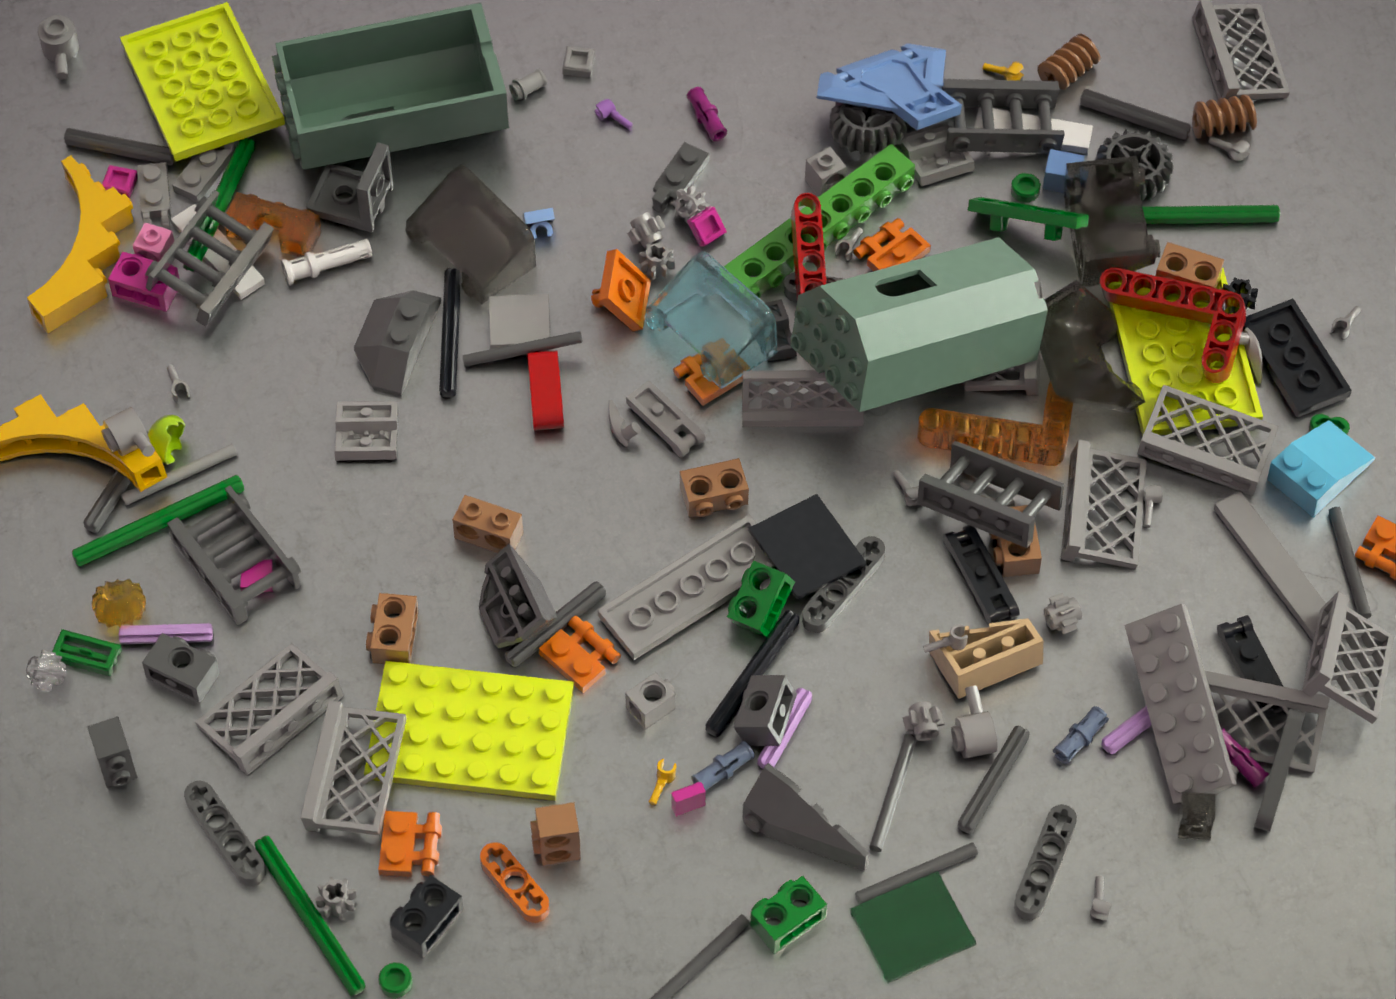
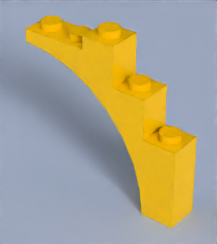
M71 155L61 162L65 178L75 191L80 203L81 214L78 234L72 250L61 268L46 284L27 297L32 316L47 333H50L108 297L105 288L107 279L102 270L117 262L120 257L118 247L121 244L115 233L134 222L131 212L134 207L126 194L120 195L114 187L106 191L99 181L94 182L91 179V174L85 164L82 162L78 164Z
M40 394L13 408L17 418L0 426V462L23 455L38 453H70L93 458L113 467L126 476L140 492L167 478L162 460L156 451L149 457L144 456L139 448L124 456H120L118 451L112 453L101 433V430L105 429L104 424L101 426L98 424L84 403L56 417Z

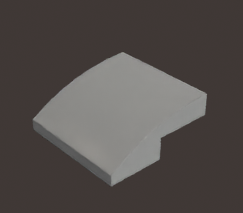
M952 120L906 133L902 139L900 147L904 156L915 164L914 176L921 186L975 170V162L968 152L945 151L948 128H954Z
M549 294L489 296L490 349L550 337Z
M398 401L337 402L335 461L397 459Z

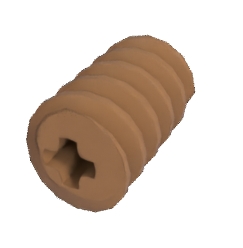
M1077 34L1069 42H1066L1061 49L1056 50L1053 55H1050L1046 61L1038 65V75L1041 81H1058L1059 88L1065 90L1069 87V83H1074L1077 77L1083 76L1085 71H1089L1093 67V64H1098L1101 61V56L1094 43L1086 35Z
M1241 95L1239 99L1236 96L1229 97L1228 101L1225 98H1220L1217 102L1213 99L1207 100L1206 104L1199 101L1194 105L1192 125L1196 138H1201L1202 129L1210 137L1212 136L1213 128H1216L1218 135H1223L1224 126H1227L1230 134L1234 133L1236 124H1238L1241 132L1246 130V123H1249L1252 130H1255L1257 126L1255 107L1248 95Z

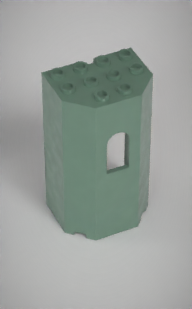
M481 3L275 43L277 55H273L272 60L276 73L277 88L281 94L283 113H285L283 114L285 127L289 133L291 152L294 154L295 159H299L303 170L369 157L372 155L377 143L389 145V152L509 128L507 92L496 54H494L492 39Z
M998 237L821 285L798 295L790 346L819 374L825 372L827 382L858 412H862L1037 360L1048 309L1044 298L1039 299L1034 285L1035 282H1038L1035 269Z

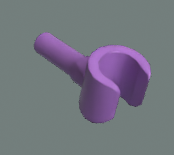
M604 99L595 105L597 108L595 109V114L600 120L611 116L628 130L633 127L630 121L616 111L615 105L610 99Z

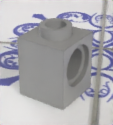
M831 147L806 159L805 181L818 197L846 177V166Z
M655 672L625 693L626 708L646 730L675 710L676 690L669 680H662ZM649 697L659 698V700L655 702H650L646 699Z

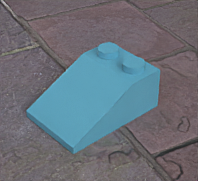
M1328 420L1292 442L1270 463L1267 480L1314 518L1375 460V457Z

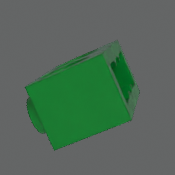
M753 560L750 568H747L742 576V585L737 596H734L729 603L727 618L737 626L767 638L781 614L795 581L786 573ZM766 579H770L768 587L760 590L761 583ZM753 607H757L755 615L747 618L748 611Z
M802 875L795 881L789 880L778 889V893L770 899L763 898L753 906L750 914V926L773 954H776L824 920L827 914V903ZM795 900H803L807 903V905L803 907H797L793 905L792 902ZM770 918H777L781 921V923L778 925H770L766 922V920Z

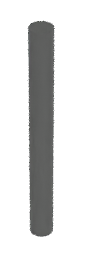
M577 331L463 355V363L467 367L527 353L582 343L581 332Z
M1332 507L1328 512L1358 614L1368 619L1372 614L1340 507Z
M912 735L904 736L869 848L875 852L882 851L917 740Z
M973 842L857 891L855 892L856 899L859 904H863L978 854L977 848Z
M741 914L650 999H670L749 926V920Z

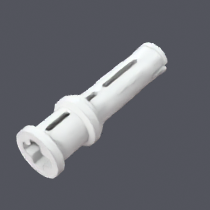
M366 238L322 253L306 252L300 258L290 261L283 259L281 260V267L287 284L293 285L296 280L309 276L316 278L322 271L370 258L373 255L370 243Z

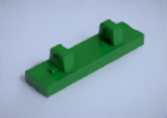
M985 197L969 199L968 211L991 215L990 230L1006 231L1009 218L1045 224L1044 239L1057 241L1061 240L1063 227L1080 229L1081 227L1088 226L1089 215Z

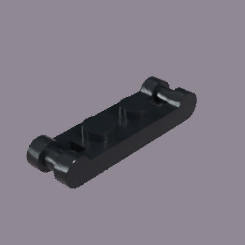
M967 525L962 528L963 531L957 533L951 531L943 534L944 544L953 555L980 605L987 624L1000 622L1001 619L1006 617L1009 619L1018 617L1020 615L1018 605L976 528ZM966 542L970 544L966 547L961 546V544ZM1001 600L1003 606L995 608L992 602Z
M1248 615L1237 618V622L1231 624L1225 622L1217 625L1219 638L1240 678L1283 686L1254 631L1252 621ZM1241 634L1244 640L1236 642L1234 636ZM1256 702L1260 709L1268 705L1266 703ZM1275 705L1263 712L1267 720L1273 719L1277 713H1286L1282 707Z

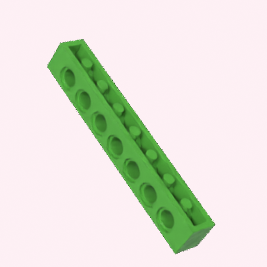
M892 144L818 197L821 204L824 251L829 244L836 239L840 240L845 237L852 227L858 223H864L871 213L879 207L887 206L894 196L901 191H907L913 185L915 164ZM807 206L800 210L801 213L806 215L813 213L811 208ZM791 218L717 271V289L740 310L748 304L756 303L763 293L771 287L776 288L786 276L793 271L795 272ZM809 234L801 235L802 240L806 243H813L815 241L813 236Z

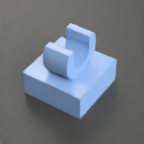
M553 208L522 214L524 227L531 226L529 234L532 240L537 238L536 228L539 226L546 229L547 237L552 235L553 229L548 222L555 220Z

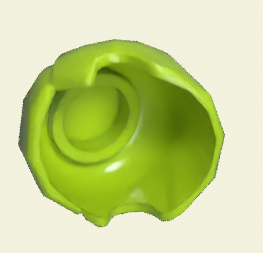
M165 415L159 418L148 431L150 443L161 458L162 463L166 465L175 462L174 457L171 455L172 451L182 449L179 438L184 432L185 423L176 415Z

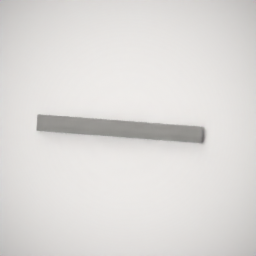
M230 444L167 473L166 479L142 492L134 488L121 494L123 503L126 506L236 456L237 451L234 445Z

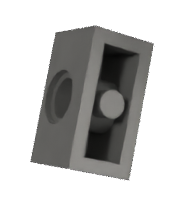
M163 633L142 662L146 678L198 703L202 702L220 674L217 659L211 652L205 649L197 650L189 646L182 638L178 636L170 637ZM180 664H189L184 668H177V666Z
M751 675L748 686L743 693V701L739 713L734 719L735 731L742 741H745L749 746L781 745L797 696L796 691L785 675Z
M119 716L87 726L106 787L123 786L131 780L138 778Z

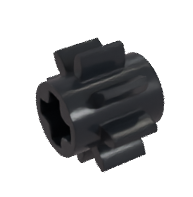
M1235 277L1230 285L1223 284L1222 290L1235 292L1243 298L1246 311L1248 308L1255 309L1258 288H1251L1249 279L1243 280ZM1236 306L1228 307V314L1236 313L1239 308Z

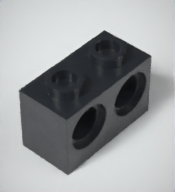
M432 875L424 883L419 882L414 887L410 895L411 899L404 907H398L390 918L392 938L421 958L427 955L463 911L462 896ZM432 899H439L442 901L437 906H430L427 904V902ZM414 923L421 925V928L416 931L406 929Z

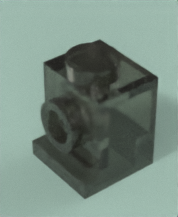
M1182 792L1178 806V838L1211 840V830L1215 820V794Z

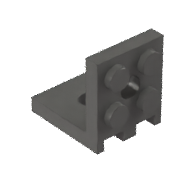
M377 143L364 172L336 164L326 165L306 206L307 214L373 233L375 229L374 220L377 214H382L385 207L384 198L387 192H392L394 188L389 145ZM343 192L352 194L350 198L344 200L337 197Z

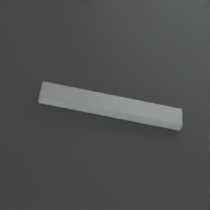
M1241 491L1216 503L1214 506L1215 512L1313 641L1320 609L1326 604Z

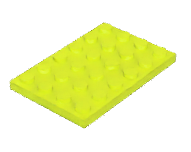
M228 2L120 37L121 45L175 162L285 125L284 116Z
M1222 269L1217 289L1221 290L1223 284H1227L1224 269ZM1113 282L1108 286V288L1115 290L1119 288L1122 283ZM1142 288L1136 294L1144 296L1147 295L1151 291V289ZM1171 294L1166 300L1174 302L1179 299L1180 295ZM1200 301L1197 302L1195 306L1198 308H1204L1209 303ZM1109 302L1142 436L1163 385L1263 420V413L1244 345H1238L1229 378L1221 383H1212L1206 379L1201 363L1211 324ZM1226 308L1224 311L1227 314L1229 312L1228 308ZM1221 334L1217 337V340L1220 342L1228 341L1231 335ZM1215 361L1209 365V368L1217 370L1224 364L1220 361ZM1165 396L1163 403L1168 413L1182 408L1178 400ZM1198 408L1191 411L1197 423L1211 418L1207 410ZM1186 414L1172 418L1178 431L1192 426ZM1229 418L1220 421L1223 428L1238 426L1235 420ZM1166 421L1154 425L1152 430L1153 433L1158 435H1169L1172 433ZM1212 424V425H1210V426H1207V427L1202 428L1201 430H1209V429H1217V428L1215 427L1214 424Z
M385 661L376 711L406 714L407 717L392 783L556 801L574 682ZM385 722L377 727L376 730L384 739L395 732L397 723ZM373 732L371 733L369 748L380 742ZM383 748L369 757V759L378 768L388 761L389 753ZM367 762L365 764L364 776L373 771ZM378 777L373 779V781H380Z

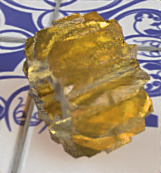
M117 578L115 582L105 581V585L96 587L95 594L92 595L91 603L98 623H105L107 628L118 625L119 628L124 624L133 625L134 620L142 619L143 612L146 611V598L143 595V590L139 583H132L131 579L120 581Z

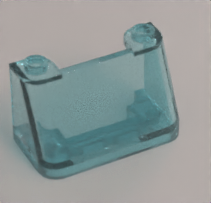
M701 251L693 256L646 307L644 317L647 325L652 330L656 329L659 332H663L670 327L701 355V372L708 381H713L721 389L741 377L743 371H750L777 354L776 320L770 308L705 251Z

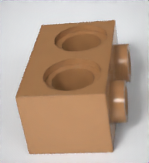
M1167 242L1155 276L1217 288L1225 259ZM1200 300L1202 302L1209 303V301L1207 300Z
M739 458L680 471V490L689 518L694 516L705 517L713 512L726 509L736 510L744 505H748L749 488ZM725 486H734L735 488L728 489ZM697 492H703V493H705V494H704V495H696L695 493H697Z
M464 495L452 519L455 539L499 553L508 544L516 550L523 535L522 514Z
M1028 505L1013 506L1010 508L1023 512V510ZM1034 525L1033 542L1028 548L989 533L990 539L996 540L997 547L993 549L994 563L996 566L1001 567L1002 577L1039 574L1042 556L1036 525ZM1011 553H1019L1022 556L1016 557Z
M379 593L378 604H372L370 621L374 623L373 632H368L366 638V651H371L373 663L385 664V661L411 664L419 613L417 596ZM393 613L400 614L398 617L395 618L388 617L390 614ZM387 641L395 642L392 645H384Z
M574 802L535 808L536 820L530 821L534 855H541L542 866L581 860L579 827Z

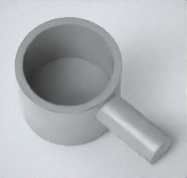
M61 15L50 16L40 23L38 36L44 56L48 60L55 62L56 77L64 80L68 77L67 61L78 53L79 42L75 25L71 19Z
M132 407L103 421L105 429L101 430V433L112 453L118 451L120 456H124L139 448L144 456L149 457L153 455L155 449L150 443L148 434L139 416Z
M967 687L965 692L971 715L955 719V726L951 727L954 748L956 752L961 751L964 758L997 752V736L992 717L988 711H983L978 687Z

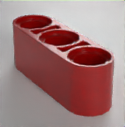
M558 351L527 353L534 431L564 428Z

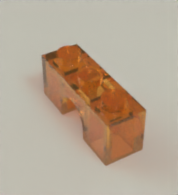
M236 192L226 213L250 230L256 229L258 231L262 224L266 222L274 229L280 231L278 236L281 252L298 257H303L306 252L311 253L322 232L319 215L312 211L289 207L282 202L264 200L253 194L246 195ZM225 228L226 236L245 241L243 238L239 237L229 229Z

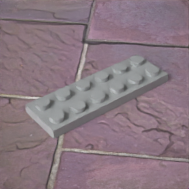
M750 514L597 609L598 617L633 660H636L736 596L742 585V576L745 570L750 568L753 560L774 568L748 531L749 527L757 524Z
M1179 604L1124 625L1173 804L1180 806L1236 786L1187 606Z

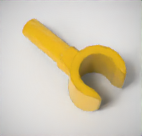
M1016 61L1008 68L984 63L982 67L983 70L1003 75L1005 80H1020L1024 76L1021 73L1024 68L1023 65Z
M661 759L658 762L656 773L658 780L650 797V804L656 805L665 785L675 780L676 763H674L672 770L664 771L665 759Z

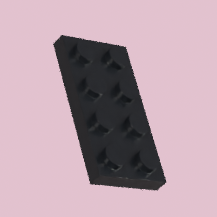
M1294 299L1246 316L1243 332L1248 327L1255 334L1261 348L1263 364L1296 417L1350 397L1352 389Z

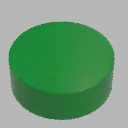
M1019 174L1012 180L1011 194L1019 202H1033L1040 194L1041 183L1032 174Z
M395 962L387 964L381 969L378 977L379 986L386 996L399 998L410 991L412 975L406 965Z

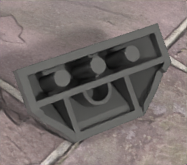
M412 290L373 301L354 346V352L373 389L402 397L440 306L441 297Z
M510 544L505 546L486 563L484 573L487 575L482 585L479 610L495 646L502 648L535 638L558 618L541 581Z

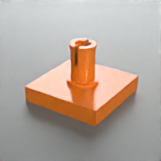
M618 249L607 251L601 288L593 289L591 301L597 308L605 306L633 332L642 330L651 279Z

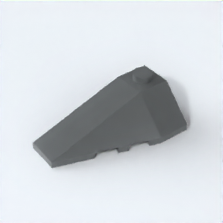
M768 763L763 768L743 803L742 819H744L747 827L754 832L760 831L768 838L865 871L868 867L870 853L843 827L837 824L831 826L823 813L824 810L817 803L813 806L809 805L798 795L802 789Z

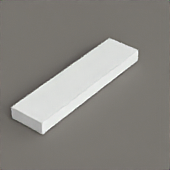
M979 106L974 128L983 129L981 107ZM993 108L995 129H1012L1010 111ZM1022 113L1023 129L1040 130L1039 116ZM1051 118L1052 130H1064L1065 135L1061 150L1088 155L1093 126Z
M196 204L171 218L172 225L180 234L197 213L194 211ZM217 228L214 238L237 251L235 246ZM207 249L203 259L217 272L223 271L226 273L231 267L228 265L229 261L211 249ZM251 266L233 292L242 300L265 285L264 278Z

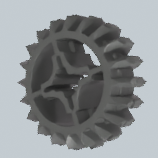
M836 102L830 113L829 129L834 141L839 142L840 148L848 147L849 153L859 151L860 155L864 152H869L873 156L874 152H881L890 144L894 147L901 144L907 132V122L889 110Z
M1125 129L1123 135L1115 132L1112 138L1106 137L1103 145H1100L1097 150V157H1095L1094 162L1096 168L1095 175L1096 178H1099L1100 187H1107L1108 194L1116 192L1118 200L1122 196L1128 197L1129 202L1133 198H1138L1142 203L1145 196L1153 200L1156 193L1162 194L1165 186H1168L1170 183L1171 174H1173L1172 153L1168 152V145L1161 144L1160 137L1152 139L1150 131L1145 135L1140 134L1139 129L1135 133H1130ZM1112 161L1117 164L1119 170L1114 167Z

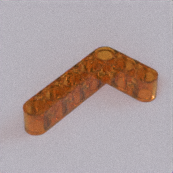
M1057 376L1049 382L1042 425L929 408L924 410L919 416L917 438L923 446L951 451L952 443L957 441L1001 459L1047 466L1059 465L1063 462L1066 454L1075 396V384L1070 378L1065 376ZM958 431L966 432V434L958 433ZM1048 445H1054V446H1057V448H1052V447H1049Z

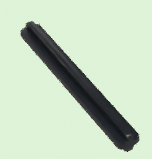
M447 268L444 273L439 387L440 395L444 398H452L456 395L461 271L458 268Z
M791 610L784 612L706 722L705 730L715 737L722 734L741 707L743 693L748 686L751 675H763L798 626L799 615Z

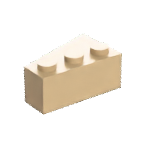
M1029 618L989 623V627L969 629V626H964L965 631L962 636L968 635L967 645L964 649L955 650L948 646L929 652L959 699L966 696L965 688L977 686L979 691L1043 664L1044 641ZM929 631V644L949 637L950 632Z

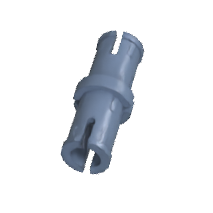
M1094 706L1078 724H1073L1069 728V733L1053 749L1055 757L1062 763L1068 764L1084 746H1089L1093 741L1092 737L1109 721L1105 711Z
M742 741L723 756L717 755L713 758V763L691 776L693 784L702 782L706 791L723 778L729 779L733 776V771L755 758L753 750L745 741Z

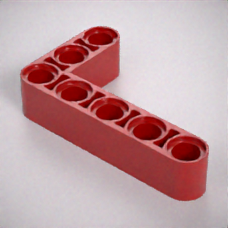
M812 193L800 194L796 198L791 211L797 300L798 295L827 284L821 204L817 196ZM807 206L811 208L813 213L809 215L800 212L799 207ZM809 234L813 236L815 241L813 243H806L802 240L801 235ZM806 262L813 263L817 270L808 271L803 267V264Z
M1109 268L1102 273L1100 285L1104 298L1108 302L1211 324L1202 355L1203 372L1206 379L1212 383H1221L1229 378L1246 320L1244 300L1239 294L1120 268ZM1113 282L1122 283L1121 286L1115 290L1108 288V286ZM1142 288L1151 289L1147 295L1140 296L1136 294ZM1171 294L1180 295L1179 299L1174 302L1166 300ZM1200 300L1209 301V304L1204 308L1195 306ZM1230 306L1239 308L1234 314L1224 312ZM1221 334L1231 335L1228 341L1220 342L1217 340V337ZM1215 361H1220L1224 364L1217 370L1209 368V365Z

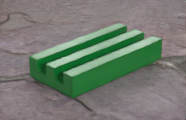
M62 629L50 657L54 662L111 677L113 673L112 668L116 666L117 656L121 654L122 648L121 645ZM64 641L102 650L110 654L108 656L91 651V649L64 644Z

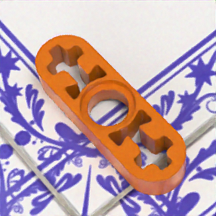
M498 842L485 845L480 853L483 871L526 921L539 923L545 920L550 911L549 899L545 892L505 845ZM493 854L495 857H501V864L505 868L502 873L501 867L495 861L490 862V855ZM511 876H519L524 880L523 886L519 889H510L506 886L505 882ZM527 893H529V898L534 904L541 902V910L537 911L534 908L529 910V902L525 897Z

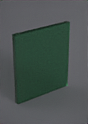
M938 871L850 908L851 916L855 919L884 975V979L888 983L976 945L975 937L970 932Z

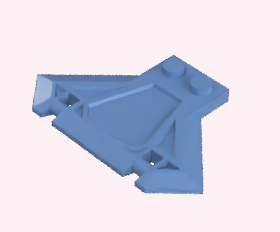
M915 44L902 45L901 52L891 49L836 69L838 73L836 75L830 72L820 74L816 98L889 110L916 130L960 115L962 104L942 90L946 50Z

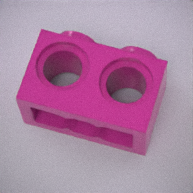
M123 251L108 278L112 296L164 312L168 311L177 291L161 281H158L151 291L146 289L148 276L145 273L154 260L147 259L141 254H130ZM171 264L166 271L180 279L178 268Z

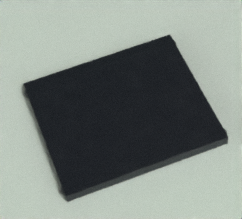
M818 494L752 525L748 530L774 568L786 573L795 581L791 592L797 600L863 568L867 563Z

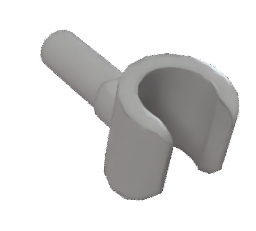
M1212 136L1209 139L1210 144L1227 151L1235 162H1240L1250 155L1246 152L1250 145L1245 140H1240L1235 145H1232Z
M857 227L849 239L840 240L836 243V256L841 250L845 249L848 250L845 254V260L849 261L852 259V247L862 234V228Z
M1355 306L1347 317L1336 318L1332 323L1331 332L1333 333L1336 328L1342 327L1345 330L1342 332L1341 339H1346L1349 335L1350 325L1361 312V308Z
M173 365L168 366L167 371L172 380L171 393L173 400L178 401L176 392L179 390L186 391L189 398V385L178 378Z
M896 470L893 475L904 491L906 505H919L917 504L919 486L911 488L901 472Z
M1150 485L1145 488L1143 527H1151L1153 503H1162L1161 485Z
M961 624L954 625L950 629L949 637L923 645L925 653L948 646L955 650L964 649L968 641V635L962 636L964 635L965 627Z
M1097 876L1090 915L1107 921L1112 903L1102 900L1104 896V877Z

